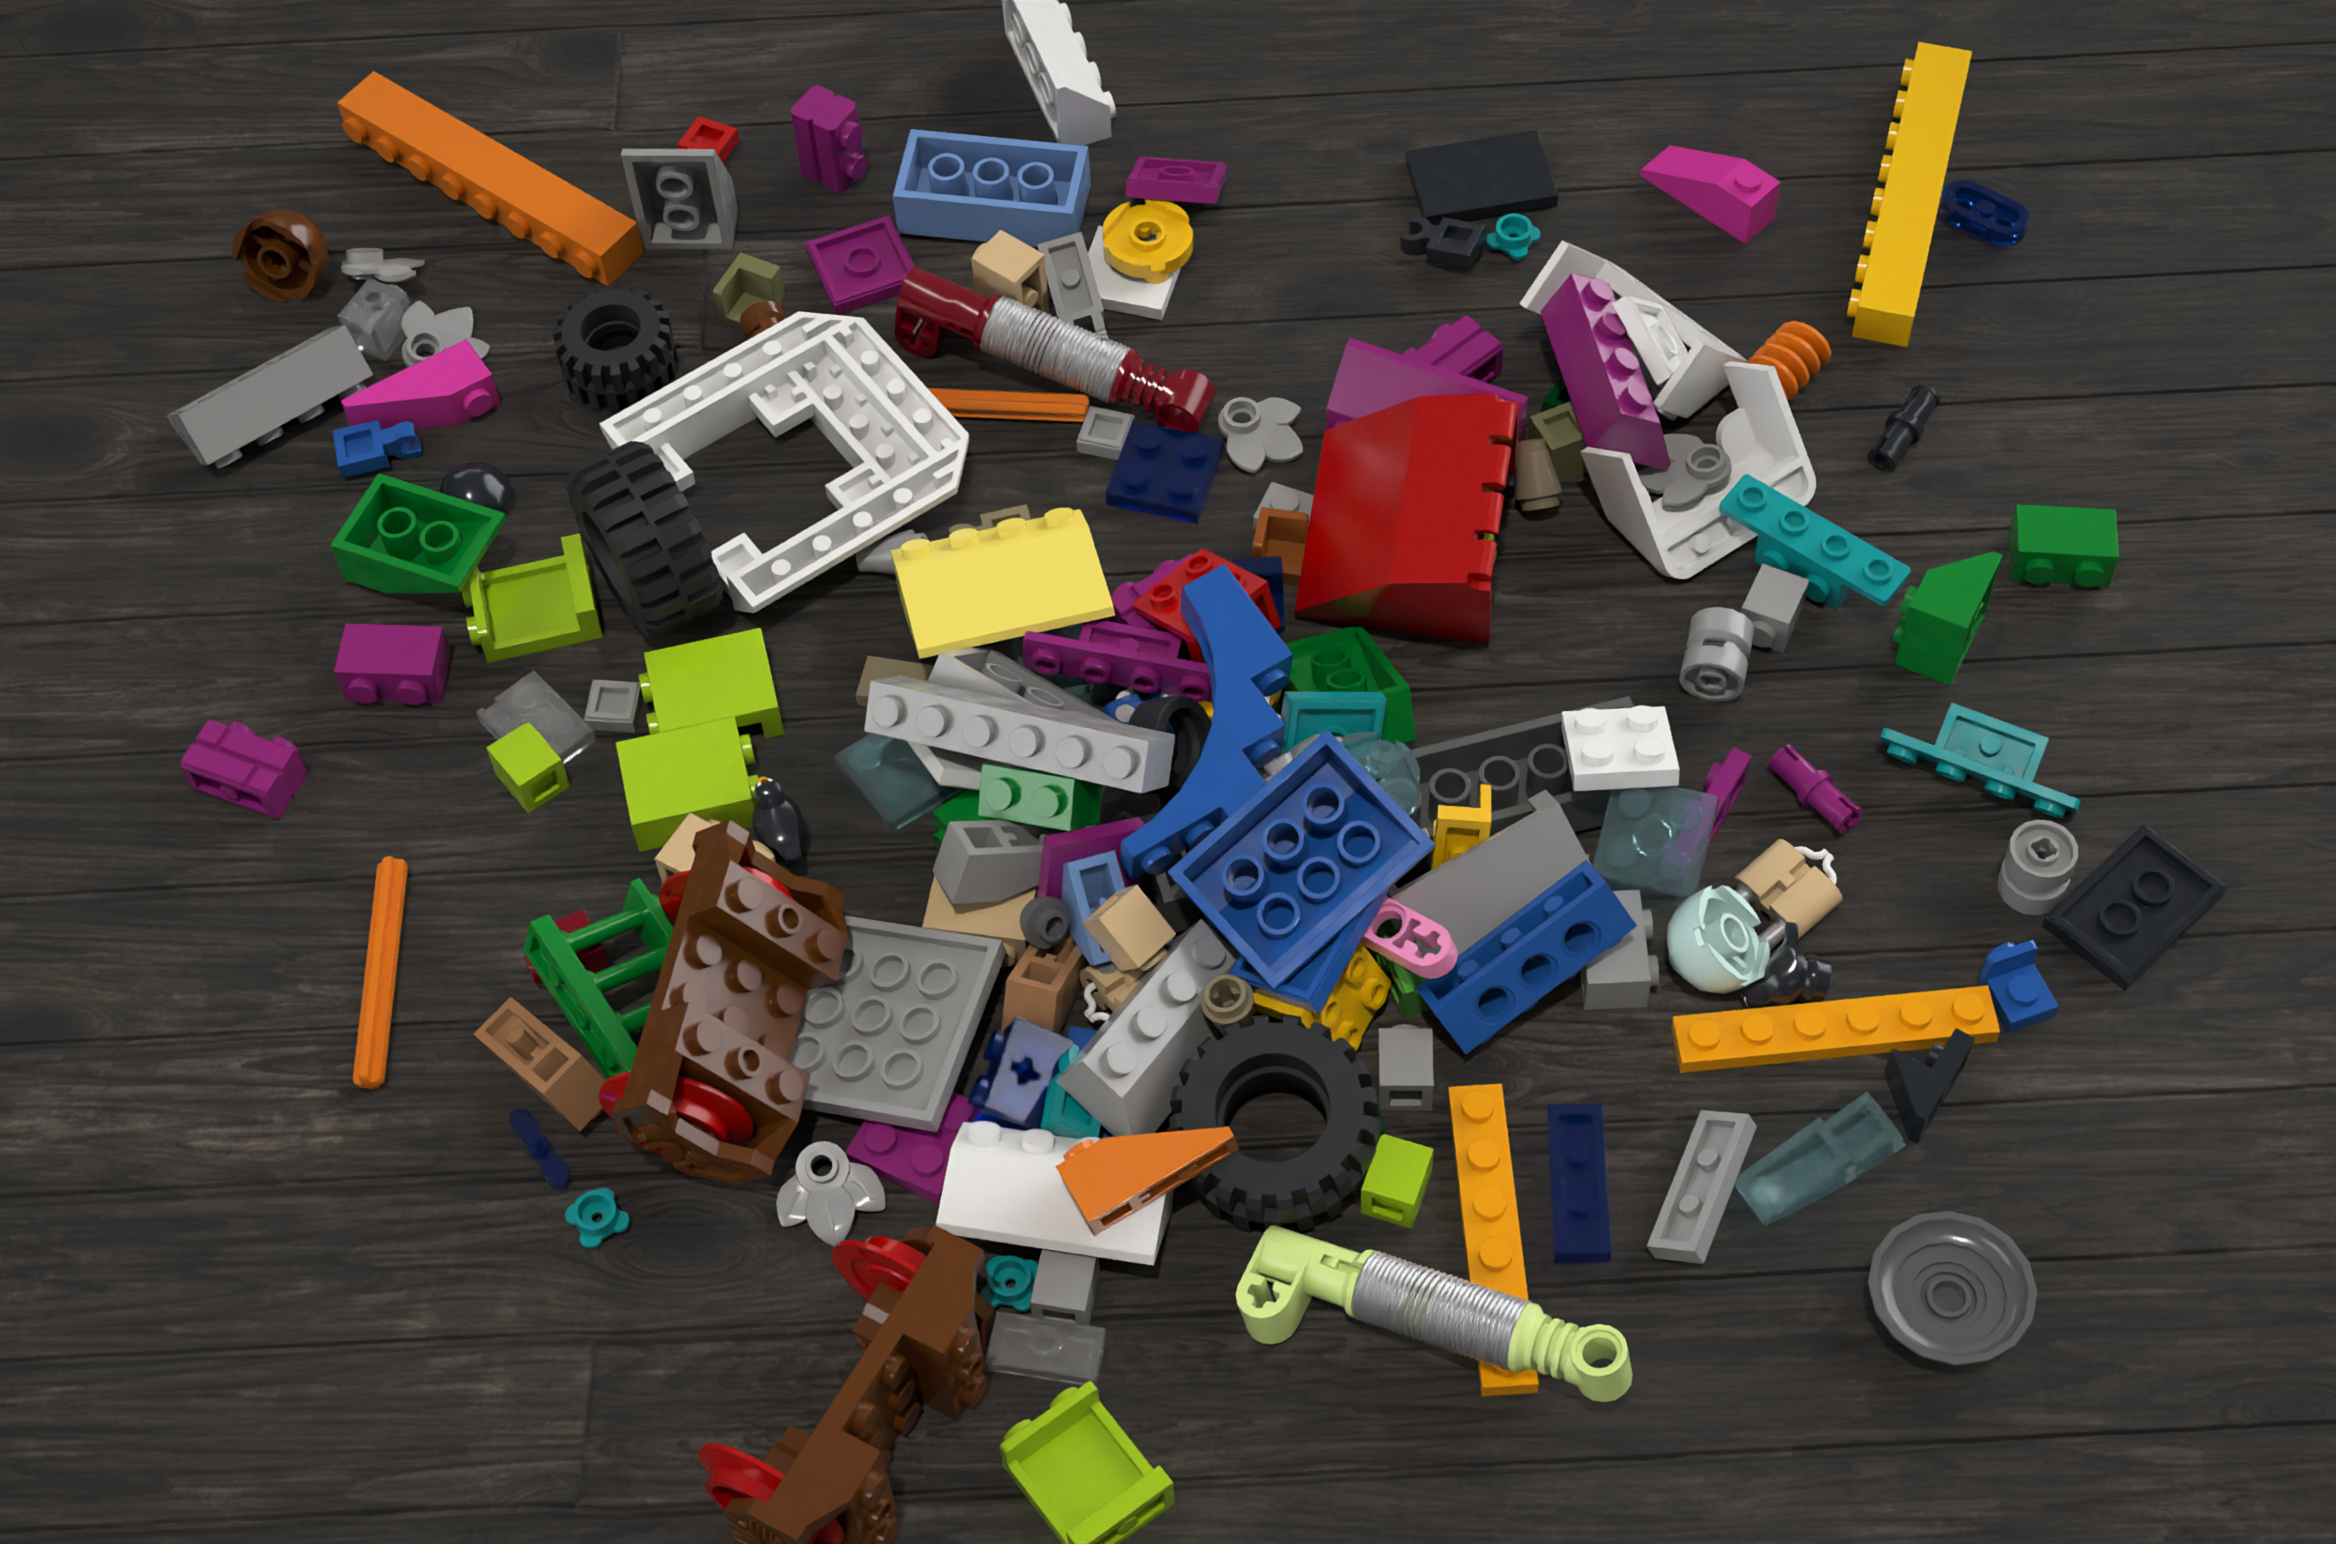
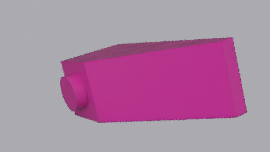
M1669 145L1641 169V177L1744 244L1752 240L1775 219L1781 182L1746 159Z
M467 339L341 400L350 426L379 419L383 429L393 427L401 422L411 421L414 424L415 430L460 425L476 416L485 414L488 410L501 404L491 372Z

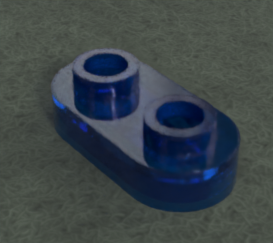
M1958 180L1948 184L1942 192L1939 205L1940 214L1947 222L1994 244L2002 246L2014 245L2020 242L2026 235L2030 218L2027 209L2019 202L1975 182Z

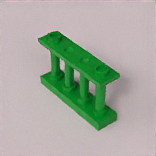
M640 878L630 882L622 912L568 934L564 930L560 931L549 914L530 921L523 947L524 954L607 1079L617 1074L631 1072L638 1048L631 1039L630 1034L644 1028L651 1002L620 1014L618 1011L613 1012L602 993L661 969L673 931V926L667 919L660 905L659 898L655 894H650ZM633 929L636 930L649 950L595 974L592 971H586L576 956V953Z

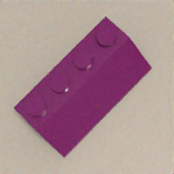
M1571 273L1540 312L1586 445L1592 448L1629 453L1634 463L1666 470L1671 465L1661 424L1626 328L1612 305L1616 302L1613 290L1609 283L1601 279H1591Z
M1349 338L1327 405L1326 430L1418 396L1496 393L1503 400L1519 402L1518 442L1525 440L1528 397ZM1508 470L1505 489L1493 491L1504 495L1516 471Z

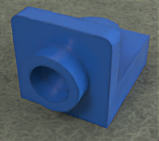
M2034 940L2018 945L2009 942L1994 948L1987 955L1978 980L1980 986H1989L1995 1013L2007 1033L2056 1016L2059 1008L2034 964L2039 950Z

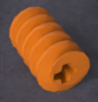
M1790 321L1780 326L1775 334L1745 363L1775 366L1786 399L1792 400L1798 394V389H1802L1809 382V378L1814 377L1820 371V366H1824L1829 362L1832 352L1829 343L1816 329L1803 322Z

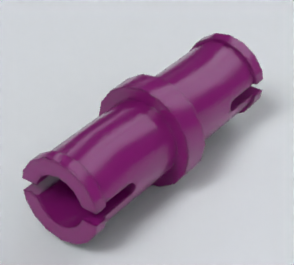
M1789 744L1785 746V749L1780 748L1773 755L1768 765L1769 770L1776 773L1797 792V800L1805 808L1813 807L1840 834L1846 833V830L1850 831L1859 822L1863 815V809L1859 805L1854 804L1833 785L1834 778L1826 770L1818 771Z

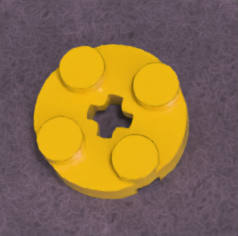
M1145 199V205H1136L1134 207H1130V202L1121 204L1107 216L1102 227L1104 260L1106 263L1126 275L1144 278L1148 283L1159 284L1165 282L1169 278L1170 273L1180 269L1189 260L1193 252V229L1189 225V217L1181 207L1167 200ZM1151 234L1156 235V240L1151 242H1144L1138 238H1148Z

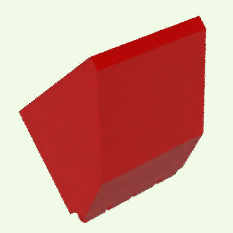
M1496 393L1418 396L1325 430L1294 610L1295 618L1350 626L1361 624L1365 628L1489 644L1491 636L1492 582L1486 580H1491L1497 544L1491 540H1478V534L1498 535L1504 496L1497 492H1485L1486 487L1489 490L1505 489L1508 470L1516 471L1519 402L1503 400Z

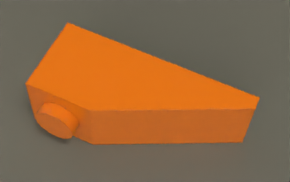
M1229 1127L1104 1137L1095 1143L1092 1140H1086L1075 1145L1064 1154L1063 1158L1065 1161L1055 1167L1093 1232L1097 1235L1237 1152L1239 1147Z

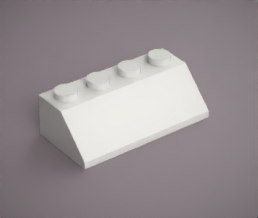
M1002 0L1005 34L1057 143L1084 146L1111 138V118L1116 117L1115 104L1110 92L1103 93L1101 89V77L1094 61L1088 63L1086 59L1087 51L1081 33H1074L1072 30V19L1067 4H1059L1058 0Z
M989 1121L963 1122L951 1147L936 1226L957 1236L1154 1266L1172 1212L1174 1189L1095 1235L1055 1166L1065 1161L1063 1158L1064 1154L1075 1145L1086 1140H1092L1095 1143L1101 1138L1084 1137L1076 1139L1056 1136L1043 1129L1022 1131L1002 1128L996 1123Z

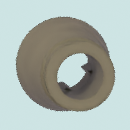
M1545 438L1518 442L1515 500H1520L1522 511L1538 510L1560 505L1558 493L1563 492L1548 447H1546Z
M1224 974L1213 978L1206 985L1201 997L1202 1011L1223 1035L1222 1028L1234 1022H1238L1240 1028L1254 1025L1252 1017L1254 1016V993L1251 986L1245 980L1234 975Z

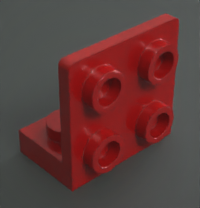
M1200 549L1194 555L1187 558L1184 563L1159 583L1152 586L1149 591L1133 603L1137 614L1185 639L1192 661L1205 663L1199 643L1180 613L1182 587L1223 564L1227 566L1273 629L1277 630L1282 626L1268 582L1206 549Z

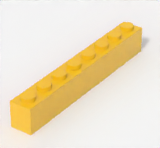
M1918 42L1915 60L1905 59L1900 85L1907 86L1908 90H1898L1893 117L1901 118L1900 123L1891 122L1885 149L1893 150V156L1883 155L1878 182L1886 183L1885 189L1876 187L1870 215L1879 217L1877 222L1868 221L1862 248L1870 249V256L1860 254L1854 282L1863 283L1862 290L1852 289L1847 317L1855 318L1852 337L1908 347L1972 51Z

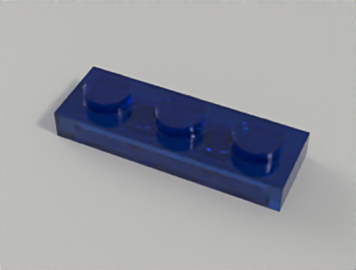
M1548 1104L1547 1131L1554 1262H1610L1611 1239L1602 1104Z

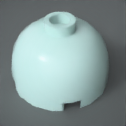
M1722 885L1716 889H1711L1712 886L1707 887L1690 896L1678 906L1667 926V948L1669 961L1673 969L1683 979L1701 991L1725 994L1743 988L1764 977L1765 968L1770 959V948L1767 939L1760 943L1753 927L1761 924L1753 908L1736 891Z

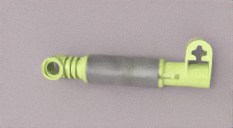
M1271 1225L1264 1232L1236 1291L1237 1305L1245 1327L1251 1337L1260 1343L1275 1344L1291 1337L1298 1328L1313 1296L1344 1307L1348 1316L1356 1318V1320L1366 1321L1367 1324L1371 1323L1372 1326L1376 1325L1377 1327H1382V1329L1386 1328L1388 1331L1391 1330L1400 1335L1405 1334L1406 1337L1411 1336L1419 1341L1424 1340L1425 1344H1433V1346H1438L1439 1348L1443 1347L1444 1350L1448 1349L1450 1352L1454 1351V1353H1459L1460 1355L1464 1354L1465 1357L1469 1356L1470 1359L1474 1358L1481 1362L1485 1361L1486 1364L1490 1363L1491 1366L1495 1365L1497 1368H1506L1507 1371L1515 1373L1522 1372L1525 1369L1532 1371L1537 1369L1539 1373L1548 1375L1551 1372L1553 1378L1560 1380L1564 1377L1566 1382L1577 1385L1583 1395L1593 1401L1609 1402L1616 1400L1627 1392L1632 1382L1633 1374L1626 1339L1620 1331L1609 1325L1596 1324L1581 1327L1580 1329L1573 1323L1565 1325L1564 1320L1558 1318L1552 1320L1549 1315L1543 1313L1539 1304L1533 1303L1530 1300L1526 1301V1299H1521L1520 1297L1516 1298L1515 1295L1510 1296L1509 1293L1505 1294L1499 1290L1495 1291L1494 1288L1489 1289V1287H1484L1483 1285L1479 1286L1478 1283L1474 1284L1473 1281L1469 1282L1468 1280H1463V1278L1458 1279L1457 1276L1453 1277L1452 1274L1447 1275L1439 1270L1434 1271L1433 1268L1428 1269L1427 1266L1422 1267L1421 1264L1417 1265L1411 1261L1407 1262L1406 1259L1402 1260L1380 1251L1369 1249L1358 1253L1276 1225ZM1267 1282L1274 1283L1272 1290L1276 1298L1275 1303L1272 1299ZM1601 1358L1613 1361L1612 1364L1604 1368L1589 1366L1592 1362Z

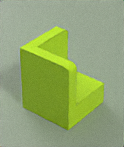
M529 722L522 724L486 747L496 775L528 814L570 787L562 759Z
M1381 1135L1376 1147V1153L1361 1189L1360 1213L1413 1229L1431 1178L1434 1149L1390 1135Z

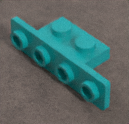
M1748 474L1743 475L1720 502V513L1758 534L1755 563L1760 566L1765 564L1808 579L1809 584L1806 596L1813 601L1823 602L1835 610L1848 597L1849 588L1880 606H1886L1910 576L1911 569L1907 565Z
M1952 702L1935 745L1885 727L1880 735L1881 743L1889 746L1887 754L1896 759L1916 764L1919 757L1937 764L1935 772L1959 782H1964L1966 776H1970L1986 782L1985 791L2007 800H2013L2015 794L2034 800L2033 808L2046 815L2063 819L2065 812L2076 815L2079 809L2080 799L2033 782L2049 743L2048 737Z

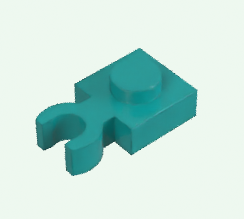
M1073 1044L1060 1056V1073L1049 1081L1041 1129L1069 1138H1099L1101 1123L1056 1082L1058 1077L1079 1053V1046Z

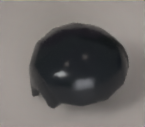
M469 462L455 467L442 479L439 491L440 493L502 513L508 512L513 501V491L509 478L497 467L486 462Z

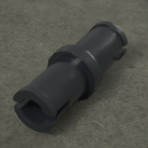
M1920 383L1914 385L1910 395L1899 411H1894L1889 415L1885 422L1886 430L1867 455L1868 460L1875 468L1884 472L1886 469L1888 472L1894 471L1910 444L1917 443L1924 432L1923 425L1941 401L1939 393L1933 387L1927 384L1921 386Z

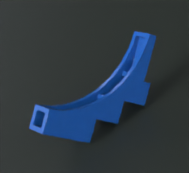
M1225 564L1182 587L1180 613L1199 643L1210 676L1213 702L1212 725L1200 759L1181 790L1152 820L1121 841L1120 865L1131 880L1144 872L1154 874L1162 870L1171 862L1174 855L1188 847L1192 849L1196 847L1266 784L1255 767L1266 765L1275 759L1282 749L1285 725L1264 696L1268 697L1277 693L1287 684L1290 679L1293 654Z

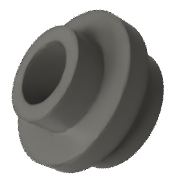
M1053 896L1032 899L1025 905L1020 915V927L1025 939L1035 947L1042 949L1057 945L1067 934L1071 922L1068 906Z

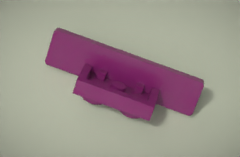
M1103 620L1084 622L1079 640L1032 631L1025 632L1023 639V666L1025 668L1034 669L1047 675L1061 674L1083 678L1095 684L1110 683L1131 687L1144 693L1158 692L1174 696L1181 695L1192 697L1196 702H1212L1210 676L1206 664L1179 659L1182 638L1174 633Z

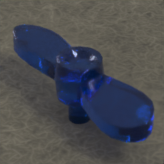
M514 1109L510 1114L509 1122L515 1133L527 1144L528 1152L532 1159L540 1163L547 1183L555 1189L566 1188L570 1181V1173L567 1166L552 1152L550 1141L546 1136L540 1134L533 1115L525 1109Z

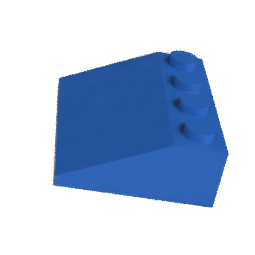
M1327 729L1168 871V874L1209 922L1275 991L1433 850L1436 845Z

